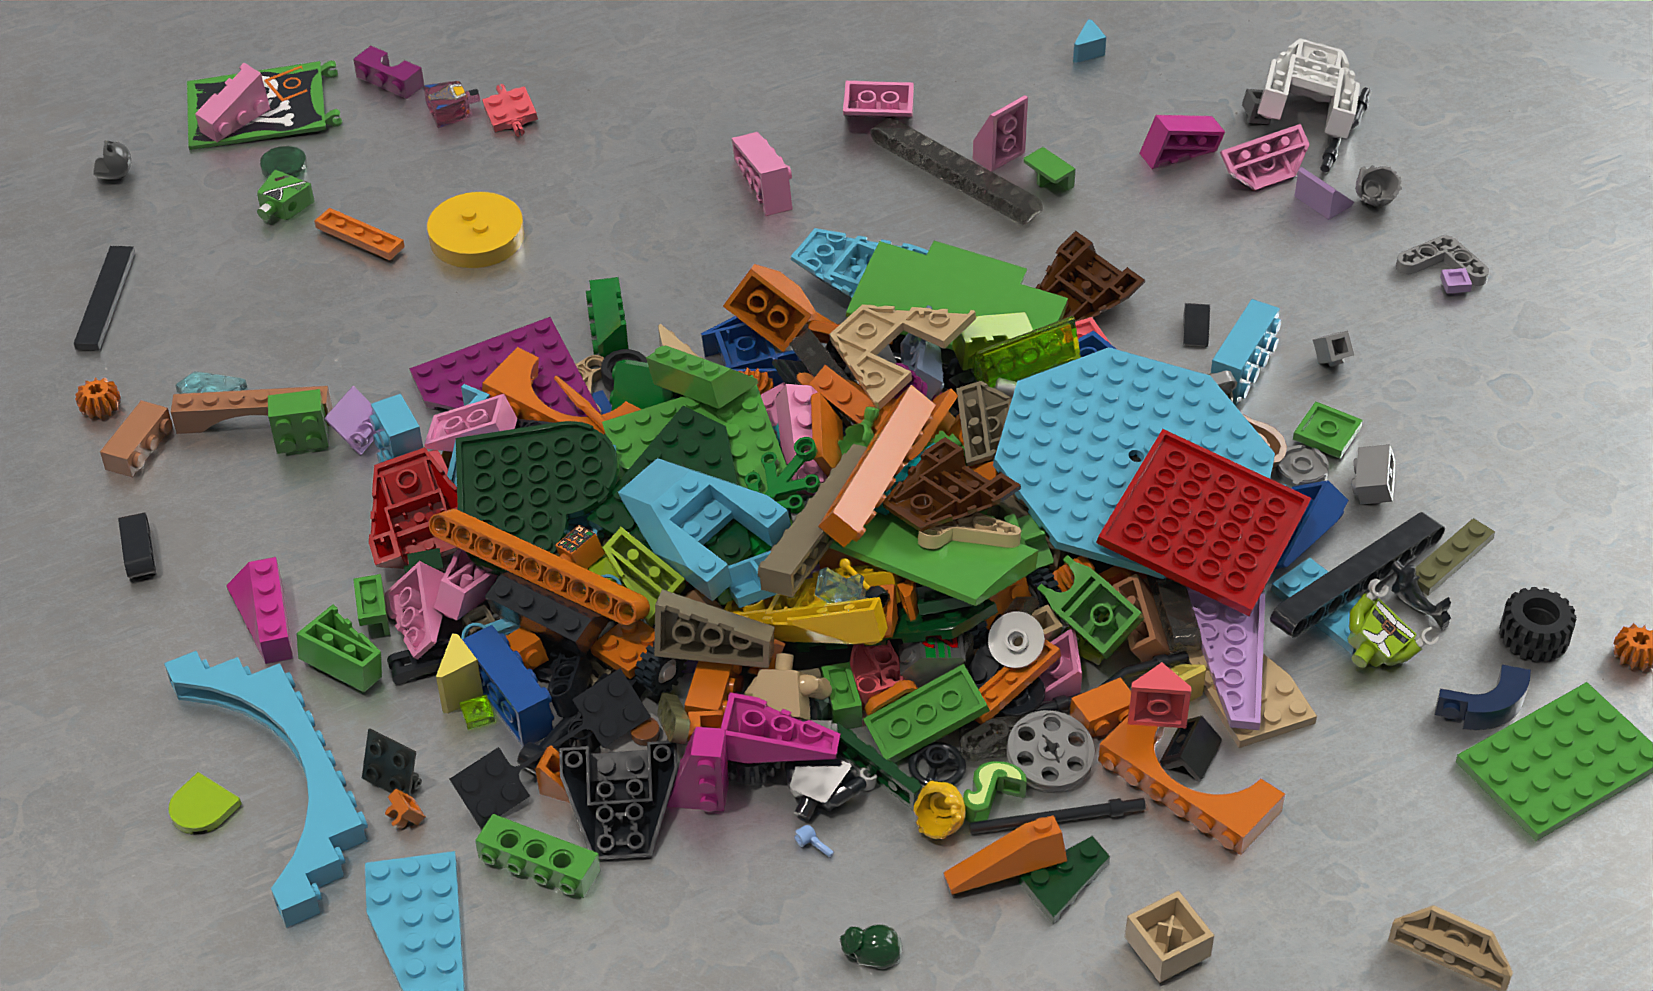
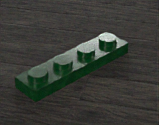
M837 722L838 733H840L837 753L859 770L862 768L868 769L867 776L873 777L877 775L876 783L913 810L914 804L922 790L920 783L914 777H909L902 772L893 761L886 760L872 745H867L861 741L851 729H846Z

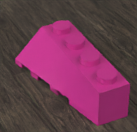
M272 557L248 562L226 585L227 590L232 596L238 611L241 613L244 623L250 631L265 664L293 659L282 578L277 558Z

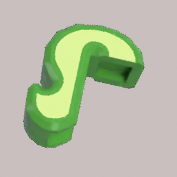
M989 761L981 764L974 771L972 791L970 789L964 791L965 820L968 822L988 820L997 791L1015 797H1026V775L1021 768L1003 761Z

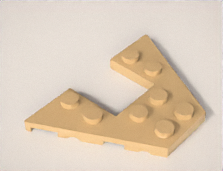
M861 305L830 333V339L874 406L881 409L912 380L911 371L876 355L903 330L945 349L976 320V313L974 310H970L968 314L948 313V309L932 310L919 307H911L910 311L895 310V306L877 307L875 305Z

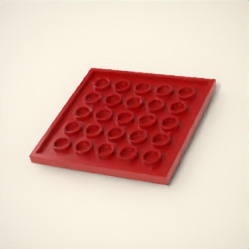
M1162 429L1100 532L1096 543L1250 617L1304 515L1311 498Z

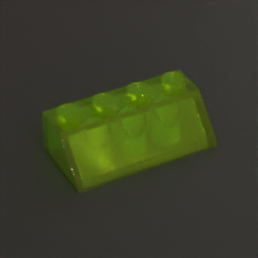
M1070 316L976 351L971 356L975 378L978 382L983 381L989 387L994 388L998 378L1017 382L1081 358L1075 318Z

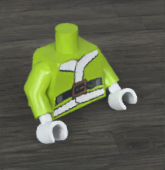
M1374 579L1369 583L1368 589L1370 592L1368 594L1364 593L1350 610L1349 629L1351 632L1347 639L1348 643L1356 650L1352 656V661L1362 668L1366 667L1368 663L1377 667L1382 663L1391 666L1407 662L1423 650L1422 646L1425 644H1435L1439 639V636H1436L1432 641H1427L1425 633L1432 628H1425L1421 631L1420 638L1415 640L1414 638L1417 634L1379 598L1375 599L1376 596H1385L1389 591L1387 585L1383 586L1380 592L1375 591V586L1379 583V579Z

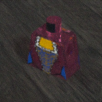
M460 81L423 86L426 105L437 128L468 118L471 115L469 104L480 102L477 88L465 91Z

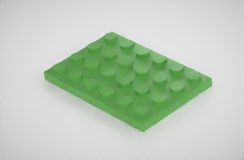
M1585 682L1459 753L1455 762L1535 841H1538L1652 774L1653 742L1588 682Z

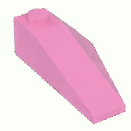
M421 561L385 592L387 613L390 618L396 621L395 627L403 633V641L415 659H419L436 644L443 616L442 612L434 609V604L445 573Z

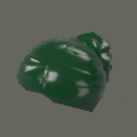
M872 925L864 930L860 927H849L844 935L840 936V943L844 954L855 958L861 965L885 970L894 966L902 953L900 936L893 928L886 925Z

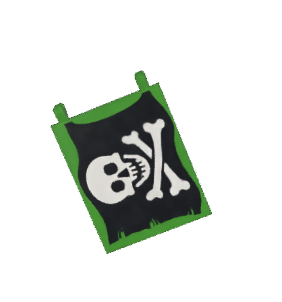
M320 61L258 70L262 75L270 110L219 142H215L200 132L195 113L214 93L218 95L225 88V82L229 78L233 79L237 74L187 81L189 150L326 130V124L340 126L342 119L334 118L340 116V111L333 109L325 114L322 75L330 78L338 75L337 69L330 70L331 68H336L335 61H328L322 66ZM302 65V69L299 68L269 81L283 98L307 89V92L282 102L264 80ZM289 78L301 80V84L294 89H287L283 86V82ZM291 79L285 85L287 87H295L299 84V81Z

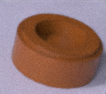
M651 717L630 731L632 740L641 746H647V742L657 741L660 736L659 724Z

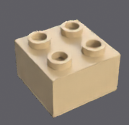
M1179 890L1128 915L1125 929L1126 940L1159 983L1211 957L1214 934Z

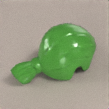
M866 407L862 422L849 426L845 430L846 439L839 440L838 442L842 455L847 453L853 444L865 447L869 445L874 437L871 428L874 425L873 422L879 416L880 409Z

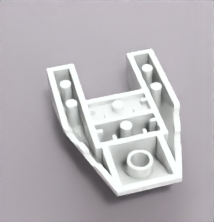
M1301 38L1288 47L1286 52L1283 51L1279 54L1278 59H1272L1261 96L1258 114L1267 119L1275 118L1280 120L1288 92L1290 91L1297 96L1305 95L1312 97L1313 100L1318 102L1326 101L1330 103L1325 133L1334 138L1342 137L1347 139L1356 115L1360 84L1355 82V74L1349 70L1350 64L1343 50Z

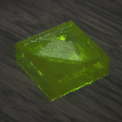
M487 695L459 703L467 729L495 722Z

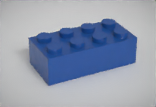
M490 625L462 639L478 661L484 697L523 747L528 742L536 743L544 739L553 730L552 721L555 720L549 705L552 702L551 695L545 687L541 688L532 669L525 668L520 654L516 650H511L506 636L503 633L499 634L493 625Z

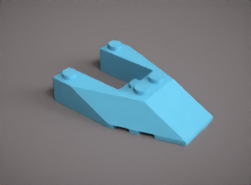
M658 458L618 492L631 517L638 525L641 534L651 547L652 552L712 601L732 584L728 564L703 546L710 538L734 518L773 547L783 537L784 531L791 526L788 510L769 496Z

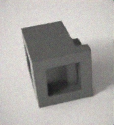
M1246 89L1242 106L1249 116L1248 123L1270 124L1271 119L1258 114L1263 90Z

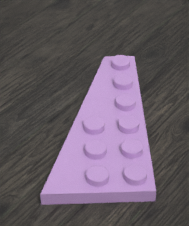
M1181 585L1183 601L1229 726L1232 728L1259 730L1261 721L1265 593L1261 594L1249 617L1187 586Z

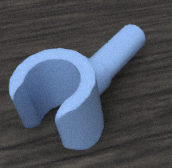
M805 825L795 831L797 835L794 838L799 846L803 847L811 843L829 858L834 854V851L816 837V833L810 825Z

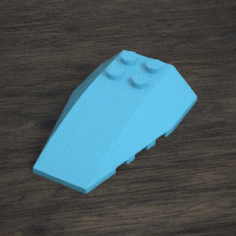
M814 228L791 255V260L832 288L852 298L878 242L867 241L865 236L858 235L854 239L846 237V233ZM881 239V242L891 244V241ZM907 243L898 246L927 255L929 251Z

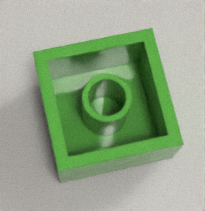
M320 389L268 395V418L277 454L329 447L328 424L324 420L326 415Z

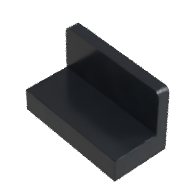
M1202 715L1187 719L1186 728H1177L1160 763L1166 770L1184 766L1195 780H1201L1220 746L1222 738Z

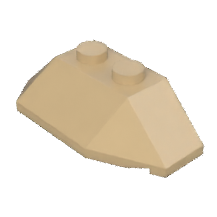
M1434 905L1394 919L1388 938L1389 942L1497 991L1508 990L1513 971L1494 932Z

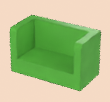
M846 662L821 667L822 677L826 678L832 686V693L828 699L833 713V723L836 724L838 722L846 729L862 727V704L850 663Z

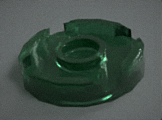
M279 146L264 153L260 159V167L263 175L267 178L274 170L297 178L302 170H306L307 159L304 152L297 147Z

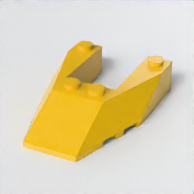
M872 564L851 566L869 586L894 584L896 586L897 604L901 602L897 584L904 582L902 576ZM841 568L813 572V578L806 579L793 597L777 594L741 608L732 600L723 609L774 626V639L779 641L838 644L864 643L865 645H873L882 641L888 629L880 597L839 602L840 589L863 587L847 570Z

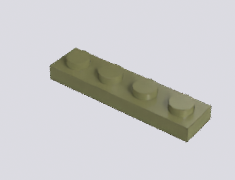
M1471 519L1416 567V576L1420 577L1417 581L1420 590L1429 596L1494 539L1495 531L1478 520Z

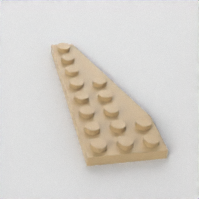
M1152 576L1143 579L1152 589L1164 630L1178 652L1186 651L1188 653L1189 661L1185 663L1205 665L1206 675L1203 692L1238 748L1316 723L1317 715L1292 677L1263 654L1259 730L1230 727L1183 601L1181 586L1168 577L1161 579Z

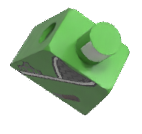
M274 170L257 192L260 206L257 213L263 220H268L272 216L289 220L314 202L311 183Z

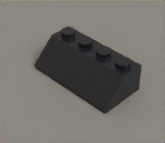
M511 572L501 574L485 595L493 613L582 658L585 657L611 620Z

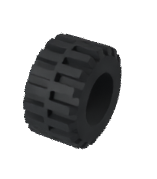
M1531 587L1530 590L1526 588L1520 589L1519 593L1514 592L1506 601L1499 627L1500 638H1503L1505 647H1510V651L1513 654L1518 653L1523 659L1527 657L1536 662L1539 659H1542L1544 662L1550 661L1551 657L1557 659L1561 653L1564 654L1567 651L1577 620L1574 614V607L1570 606V601L1566 598H1561V594L1556 591L1552 593L1547 588L1541 590L1537 587Z

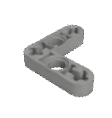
M1442 235L1403 251L1397 256L1396 269L1405 275L1414 274L1444 261L1451 269L1466 268L1473 286H1482L1488 279L1489 268L1452 236ZM1421 253H1428V254H1431L1432 256H1431V257L1423 256ZM1456 259H1463L1467 262H1459Z

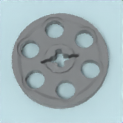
M1046 710L1026 715L1014 725L1008 738L1006 753L1008 763L1018 766L1025 773L1026 785L1045 792H1061L1076 787L1087 777L1094 760L1095 748L1090 733L1078 720L1062 712ZM1048 721L1058 724L1059 729L1057 731H1048L1044 727V723ZM1028 731L1033 734L1034 739L1024 741L1019 737L1018 733ZM1077 736L1083 740L1084 744L1073 746L1069 743L1068 738ZM1046 747H1048L1051 751L1056 750L1055 755H1053L1050 751L1045 752ZM1028 756L1033 763L1030 766H1023L1019 764L1017 758ZM1077 761L1082 765L1083 769L1081 771H1072L1068 768L1067 763ZM1052 771L1057 775V779L1055 781H1046L1042 777V773Z

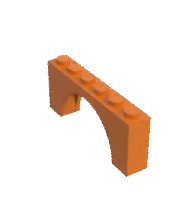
M519 347L482 383V391L490 394V398L501 394L505 395L517 419L554 423L563 421L583 422L592 425L594 429L603 435L605 434L589 417H578L560 413L545 405L536 396L531 385L538 376L539 357ZM625 401L617 409L602 414V416L606 420H610L642 409Z
M1127 717L1100 743L1098 762L1106 769L1114 771L1130 785L1138 787L1153 800L1167 806L1177 816L1185 818L1201 832L1209 834L1225 848L1232 849L1239 855L1282 812L1285 793L1263 779H1259L1255 784L1244 790L1230 794L1202 793L1191 790L1176 782L1163 770L1154 750L1157 742L1163 736L1164 727L1128 724Z

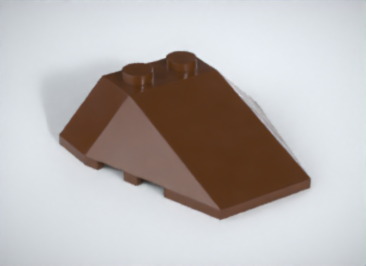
M1075 231L1058 247L1054 261L1051 266L1048 265L1045 270L1046 275L1041 284L1038 283L1036 289L1068 298L1066 310L1059 325L1062 326L1086 318H1094L1129 299L1145 283V279L1128 267L1123 271L1116 268L1096 253L1093 242Z
M944 437L921 454L920 462L908 470L907 478L903 482L899 481L882 502V505L885 509L922 532L985 511L1019 491L1021 485L1003 473L989 481L965 465L964 449Z

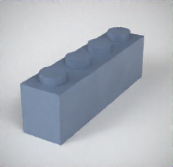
M908 333L900 344L901 363L907 365L922 381L927 383L926 397L931 401L933 396H938L944 387L941 361L942 351L939 346Z

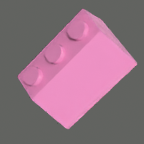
M845 82L843 115L845 117L913 118L914 83Z

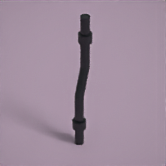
M1364 87L1360 96H1358L1356 115L1350 131L1359 124L1363 112L1366 111L1369 105L1368 98L1371 90L1367 87ZM1332 137L1329 147L1325 149L1320 168L1322 172H1329L1332 163L1336 161L1338 156L1337 149L1342 137Z
M1182 651L1168 656L1161 654L1153 656L1152 660L1123 667L1101 685L1120 677L1125 681L1129 677L1147 673L1160 663L1165 664L1170 669V666L1188 662V653ZM1080 694L1069 697L1065 695L1054 697L1052 701L1041 704L1033 713L1046 710L1062 713L1068 712L1071 707V698Z

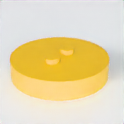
M470 192L449 198L433 210L427 222L429 243L433 253L443 262L456 267L482 268L498 264L511 257L521 247L524 240L523 217L519 207L505 196L490 192Z

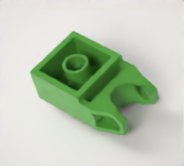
M1067 555L1063 560L1074 574L1075 579L1072 587L1065 592H1055L1040 584L1037 589L1047 598L1054 613L1107 660L1145 618L1140 610L1092 568L1075 562ZM1108 613L1110 614L1108 621L1098 623L1100 621L1098 618L1100 614L1104 616Z

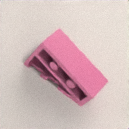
M458 548L441 580L434 609L442 612L448 618L460 619L486 600L485 595L496 582L498 575L488 573L477 567L468 558L465 551Z

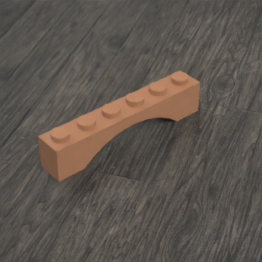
M328 386L173 394L171 416L176 434L203 433L209 427L234 417L248 415L268 416V395L320 389L325 415L332 410V403Z

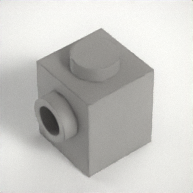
M1348 331L1312 339L1319 364L1328 362L1329 367L1344 363L1343 358L1354 355Z

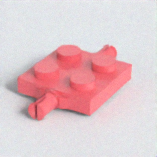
M500 84L501 88L499 85L496 87L498 95L482 99L493 130L498 132L505 129H513L516 136L520 137L519 132L523 136L524 129L522 126L538 119L536 110L525 86L506 91L505 85Z

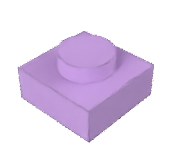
M1466 268L1441 271L1440 278L1446 293L1471 292L1472 282Z

